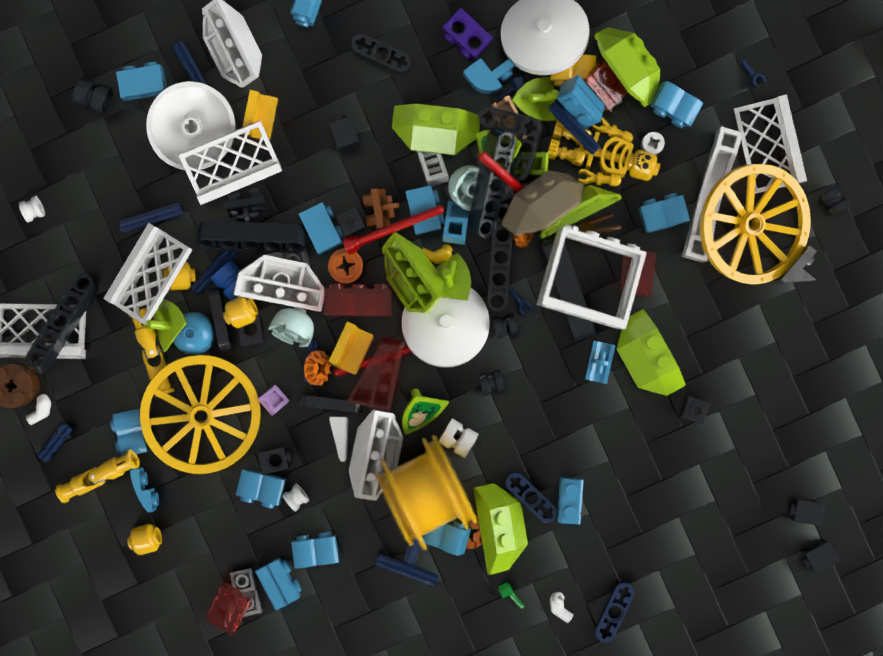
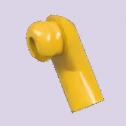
M448 244L442 245V248L435 252L423 247L426 256L435 264H440L452 256L453 249Z

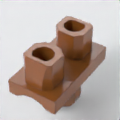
M371 189V193L362 196L364 206L374 207L375 213L366 216L367 227H377V229L390 225V218L395 217L394 209L400 208L399 203H393L392 196H386L385 189Z

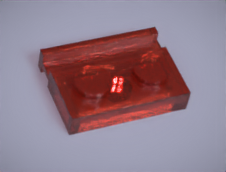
M604 57L589 72V76L583 79L603 102L605 110L609 112L628 93Z
M646 253L635 295L652 297L656 253ZM624 255L619 294L623 292L632 260L631 257Z
M224 582L205 620L220 630L227 631L228 635L232 636L236 632L251 598L243 596L244 593Z

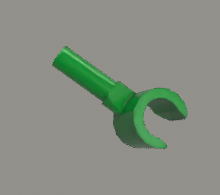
M504 583L498 587L503 598L510 595L511 599L520 609L524 608L525 605L518 599L509 583Z

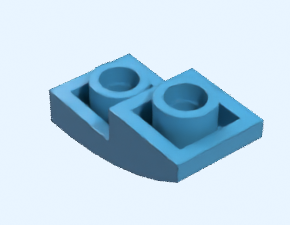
M143 467L131 469V480L139 501L147 512L155 511L156 506L159 505L158 493H155L154 488L145 489V485L148 484L147 473L143 471Z

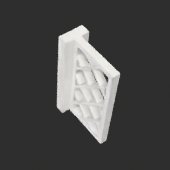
M787 94L774 99L734 108L738 130L743 133L741 143L746 164H751L750 158L754 151L766 157L762 164H765L770 159L780 165L778 168L781 169L783 167L790 171L791 176L798 183L806 182L807 178ZM774 104L776 113L772 120L760 114L766 105ZM761 107L758 112L753 110L755 108ZM749 110L756 114L751 124L748 125L741 121L739 112ZM758 116L769 122L763 133L752 127ZM776 116H777V119H778V123H779V124H777V123L774 122V119L776 118ZM771 124L780 129L781 135L777 141L765 135ZM743 126L747 127V130H746L745 133H744V130H743ZM749 130L761 136L755 147L746 142L745 136ZM763 137L774 143L768 155L757 149ZM781 138L783 140V145L778 143ZM776 146L785 150L786 156L782 163L770 156ZM748 147H750L751 149H753V150L751 151L750 155H749V152H748ZM786 159H787V162H788V166H789V167H787L786 165H784V162L786 161ZM764 174L771 178L766 187L757 188L755 181V194L765 192L775 177ZM781 183L778 188L786 186L783 183Z
M261 120L178 155L197 194L200 205L282 171L281 164L276 157ZM257 127L261 132L259 143L247 139L249 131ZM235 137L242 140L239 151L226 147L229 139ZM263 139L265 141L266 146L261 144ZM245 142L257 146L253 157L241 153ZM216 146L222 149L218 160L206 156L209 147ZM259 148L268 150L272 158L266 161L256 159ZM225 150L237 155L233 166L221 161ZM194 154L202 158L198 168L188 165L185 157ZM239 156L251 160L249 168L242 170L235 167ZM204 159L216 163L213 174L200 170ZM219 164L231 169L228 177L221 178L215 175ZM198 173L211 177L208 185L199 188L196 182Z
M148 223L103 299L146 325V322L152 319L192 249L163 230ZM166 238L167 247L159 250V245ZM182 248L183 251L180 257L174 259L173 250ZM168 252L169 261L161 264L160 255ZM155 257L156 266L148 269L150 260ZM170 266L168 277L163 278L162 269ZM156 271L157 281L150 283L149 274ZM143 276L144 285L137 287V282ZM158 286L159 292L155 297L151 298L150 288ZM145 290L146 300L138 302L137 293ZM132 295L133 304L125 306L124 304L128 297ZM147 305V312L144 317H141L139 307Z
M0 304V358H26L29 349L36 339L31 343H26L21 337L30 329L38 336L39 333L33 326L41 319L47 322L44 316L50 310H54L57 304ZM4 309H12L17 314L9 323L3 319ZM28 310H35L39 316L29 324L23 315ZM86 311L74 329L79 334L78 344H72L67 341L56 359H85ZM21 318L27 326L17 334L11 326ZM10 329L15 337L9 343L2 342V334Z

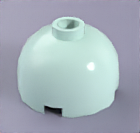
M467 165L457 169L451 175L448 185L451 199L459 207L468 211L471 209L480 167L474 165Z
M294 307L280 310L272 319L268 329H273L272 335L281 341L291 345L295 341L300 343L299 347H308L313 337L314 324L306 314V310Z

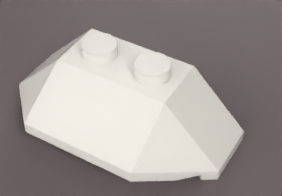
M223 0L211 1L202 8V15H204L202 23L203 39L221 76L241 88L245 87L259 77L262 54L244 17Z
M262 255L238 272L234 295L321 312L326 290L307 263Z
M372 410L357 429L349 467V475L356 498L377 500L383 492L376 476L378 471L381 475L386 473L381 463V458L385 460L390 470L398 465L403 435L393 413Z

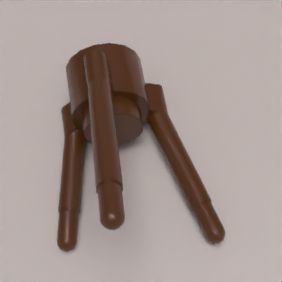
M612 213L590 221L581 222V225L576 226L579 228L578 231L586 233V231L602 233L621 229L620 225L595 229L594 226H590L612 218Z

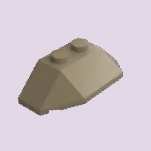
M547 171L515 194L502 221V226L515 236L547 229L581 203L582 191L584 189L583 184L569 174Z

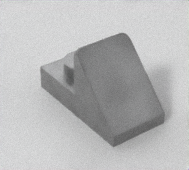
M811 246L805 247L800 258L795 260L790 266L791 268L780 276L777 281L779 283L815 281L816 279L803 268H808L815 260L813 256L817 251Z

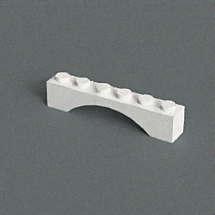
M720 127L716 131L681 257L702 263L708 259L700 238L702 208L713 186L720 178L731 171L742 138V132L725 127ZM722 196L716 205L714 213L719 211ZM712 220V236H714L716 220Z

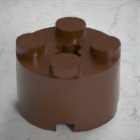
M19 363L0 366V406L5 408L22 407L37 397L40 381L29 366ZM12 383L17 385V389L12 387Z

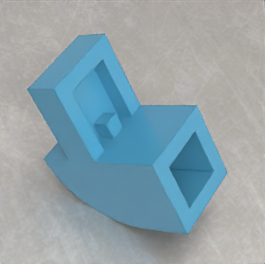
M480 58L463 71V76L476 91L483 94H493L502 90L499 80L504 82L513 75L514 64L508 59L491 72Z
M448 201L443 242L465 245L469 211L459 207L454 201Z

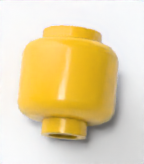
M185 261L169 288L170 290H187L191 287V282H195V269H190L188 262ZM170 266L163 269V278L168 277Z
M240 296L226 303L223 317L228 325L232 324L235 328H241L255 321L258 310L251 298L248 299L247 297Z
M145 524L131 530L127 543L130 550H134L138 555H144L158 550L159 545L162 544V535L158 527H154L152 524Z

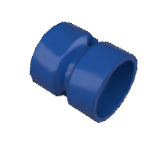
M233 260L221 267L211 278L218 288H224L223 293L230 301L240 297L234 295L240 268Z

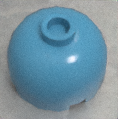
M200 312L183 314L187 324L173 341L174 345L187 355H200L213 346L216 339L213 322L207 315Z

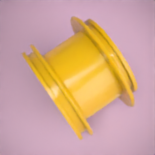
M435 435L432 436L433 441L427 443L425 438L422 439L426 447L425 454L392 470L389 469L385 460L381 458V463L386 473L381 475L379 471L376 472L381 488L408 543L412 546L414 545L412 540L418 538L424 550H427L422 535L457 518L462 521L466 530L469 528L467 522L472 520L474 524L477 523L464 492Z

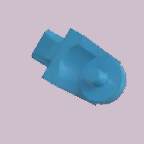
M593 340L585 376L586 380L607 384L615 345Z

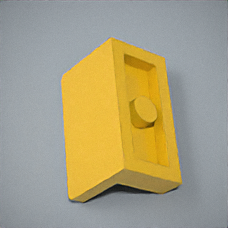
M250 90L243 127L261 120L270 140L278 99ZM259 128L250 130L247 137L260 139L261 132Z
M347 322L329 362L335 367L356 375L374 336L358 329L355 324Z

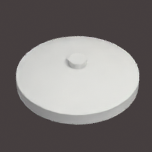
M519 0L509 9L502 22V46L508 59L519 69L536 75L556 74L570 68L584 54L589 42L588 19L584 10L574 0Z
M181 82L166 88L156 97L149 109L146 127L149 142L156 154L167 164L185 170L178 156L179 154L235 131L236 121L229 102L216 89L198 82ZM235 137L228 140L226 147H232ZM216 146L209 147L206 156L218 160L222 149ZM224 151L221 160L226 156L228 151ZM193 154L185 158L188 165L198 168L202 157ZM204 159L200 170L209 168L216 163Z
M472 288L470 289L468 301L441 297L429 313L408 312L404 308L402 315V332L407 346L420 360L436 367H455L468 362L482 349L489 333L490 320L487 307L480 295Z

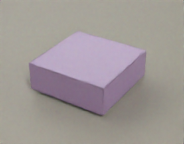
M274 385L258 401L273 416L289 402V399Z

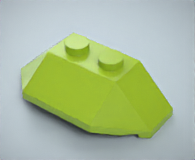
M609 27L596 33L594 37L597 40L601 55L615 75L635 99L639 100L644 107L648 106L659 88L660 68L655 58L644 47L643 41L635 33Z
M408 104L394 106L392 129L411 151L456 155L477 139L476 133L480 130V121L478 114L459 108Z
M593 185L584 186L581 203L547 229L541 230V239L556 233L558 228L565 227L566 224L572 225L622 199L621 195Z
M393 233L382 247L386 279L408 312L429 313L441 298L444 280L421 248L398 233Z
M642 309L629 316L626 329H621L616 350L636 386L665 396L686 386L679 366L645 310Z
M494 483L474 487L487 573L491 575L507 571L528 545L521 501Z

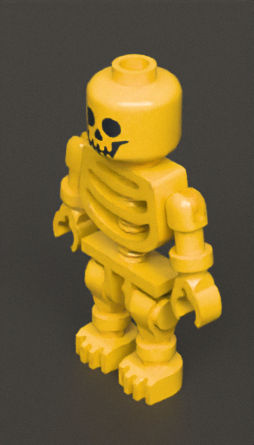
M601 118L600 123L602 126L598 127L594 124L591 127L596 132L594 140L598 142L601 132L607 133L611 139L606 142L603 149L600 148L592 155L584 149L583 145L557 119L552 138L561 140L562 136L566 137V140L571 138L576 141L579 148H574V150H567V147L564 146L559 148L560 142L551 139L548 150L549 159L555 160V157L558 156L561 160L565 158L573 165L582 166L584 159L588 158L585 169H581L578 172L579 175L584 174L587 176V179H578L583 185L594 182L600 186L601 183L609 184V186H619L621 178H624L627 170L631 177L643 181H649L653 175H658L660 163H657L656 154L643 150H637L635 154L632 153L634 145L631 143L633 135L626 130L624 132L614 124L611 126L604 118ZM585 130L591 136V132L589 130ZM615 145L613 152L607 150L610 146ZM619 149H623L622 152H621V154L616 153V152H617ZM593 156L600 158L599 166L601 172H597V174L589 171ZM605 159L609 161V167L606 166Z

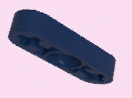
M512 472L506 477L505 484L508 490L542 522L551 523L556 519V507L522 474ZM512 477L515 479L519 477V483L523 487H525L526 484L529 485V487L522 492L521 496L517 494L521 491L517 486H514L513 488L510 486L512 483L510 479ZM529 491L535 492L538 496L537 501L533 504L525 501V495ZM543 499L545 502L542 505L546 509L552 508V517L546 516L544 518L542 517L544 513L539 507L537 511L533 508L537 507Z
M621 581L615 585L595 627V634L601 642L608 643L614 639L634 597V589L628 582ZM627 587L629 595H624L621 600L625 605L622 606L619 602L613 601L614 598L619 600L621 596L618 590ZM612 606H618L621 610L620 615L616 618H612L608 614ZM607 618L610 622L616 623L615 626L610 623L608 630L611 634H606L602 637L600 629H605L608 624L604 619Z

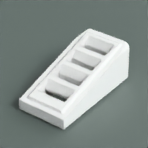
M417 151L428 186L431 185L433 187L449 181L441 154ZM434 155L437 156L436 158H433V159H430V160L425 161V158H428V157H431V156H434ZM439 164L438 167H435V168H432V169H428V168H427V167H430V166Z
M330 416L329 421L340 461L345 462L348 459L349 417Z

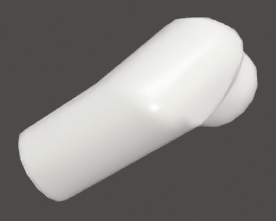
M41 394L37 397L36 411L26 416L30 425L48 417L51 400L46 394Z
M555 592L550 597L551 612L568 624L573 614L564 608V595L561 592Z

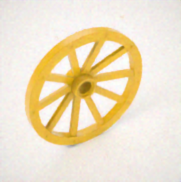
M748 164L725 174L710 190L700 217L701 243L710 263L727 278L746 284L766 283L785 274L795 260L800 258L809 237L811 218L806 195L799 183L789 173L772 165ZM756 173L775 177L754 208ZM748 175L746 209H744L730 185ZM783 183L794 199L761 213L777 188ZM723 193L726 194L737 211V217L714 213ZM797 207L798 229L765 223L766 219ZM712 220L735 224L734 229L715 242L713 241ZM764 229L796 235L795 241L787 255L763 233ZM740 234L730 265L728 266L718 254L717 249ZM756 237L781 261L775 267L765 272L762 270ZM747 238L755 274H742L736 271Z
M191 355L169 363L152 378L142 398L140 423L148 446L164 463L186 473H213L231 466L249 450L257 436L260 425V403L251 381L237 366L215 356ZM206 364L201 398L198 403L182 368L190 365ZM213 366L231 373L234 378L206 404ZM175 371L192 406L158 389V386L167 376ZM239 382L243 385L248 394L250 404L213 410ZM153 395L160 397L188 414L149 418L150 403ZM199 410L207 413V418L203 421H198L194 417L195 413ZM251 410V422L247 434L214 419V417ZM189 421L162 447L157 442L151 429V425ZM210 425L242 439V443L225 457ZM195 427L189 463L170 455L167 451ZM202 429H204L219 458L218 461L195 464Z

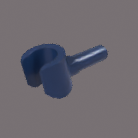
M745 59L741 62L751 77L750 84L753 87H759L755 82L756 77H759L762 83L766 82L765 76L756 74Z
M522 77L512 79L513 87L497 96L501 101L504 97L517 92L525 84Z
M514 288L509 291L519 304V311L525 317H528L525 314L526 308L530 307L535 312L534 307L528 301H524Z

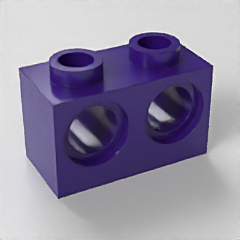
M462 8L443 26L444 38L452 45L455 42L461 48L459 50L460 53L468 60L471 57L475 61L493 42V37ZM461 24L465 29L462 33L458 34L452 30L453 26ZM471 39H477L481 45L474 49L468 45V42Z

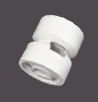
M452 418L438 442L448 449L453 447L456 454L465 458L479 434L470 428L463 429V424ZM455 434L460 436L458 441L453 438Z

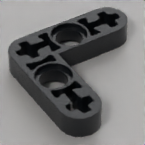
M493 107L483 108L478 117L482 125L494 128L498 127L499 123V128L518 134L517 139L522 144L529 143L531 145V153L525 156L519 149L510 166L511 176L518 181L527 180L532 172L542 132L541 122L537 118ZM492 111L491 115L500 117V121L490 120L487 123V119L484 116ZM508 116H513L516 119V124L511 129L505 126V119ZM532 121H534L533 125L537 126L536 131L532 130L530 137H535L534 142L529 139H523V135H529V129L526 128V125L531 124ZM518 157L529 159V163H523V169L526 170V173L518 177L519 173L515 172V169L520 168L522 161H517Z

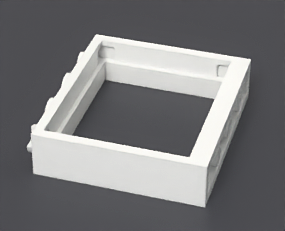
M566 224L565 227L558 228L537 305L612 328L626 329L647 252L641 251L640 247L634 244H628L627 246L619 244L620 240L607 237V240L599 238L600 234L596 232H580L576 226ZM565 237L632 258L616 317L549 297Z

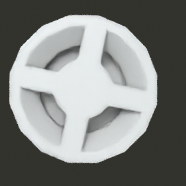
M657 132L648 133L641 141V149L657 155L664 148L665 141L663 136Z
M37 196L31 197L30 201L19 202L20 211L28 223L37 216L40 218L45 216L43 205Z
M297 483L293 485L291 491L282 494L284 500L295 512L302 503L309 501L308 496Z

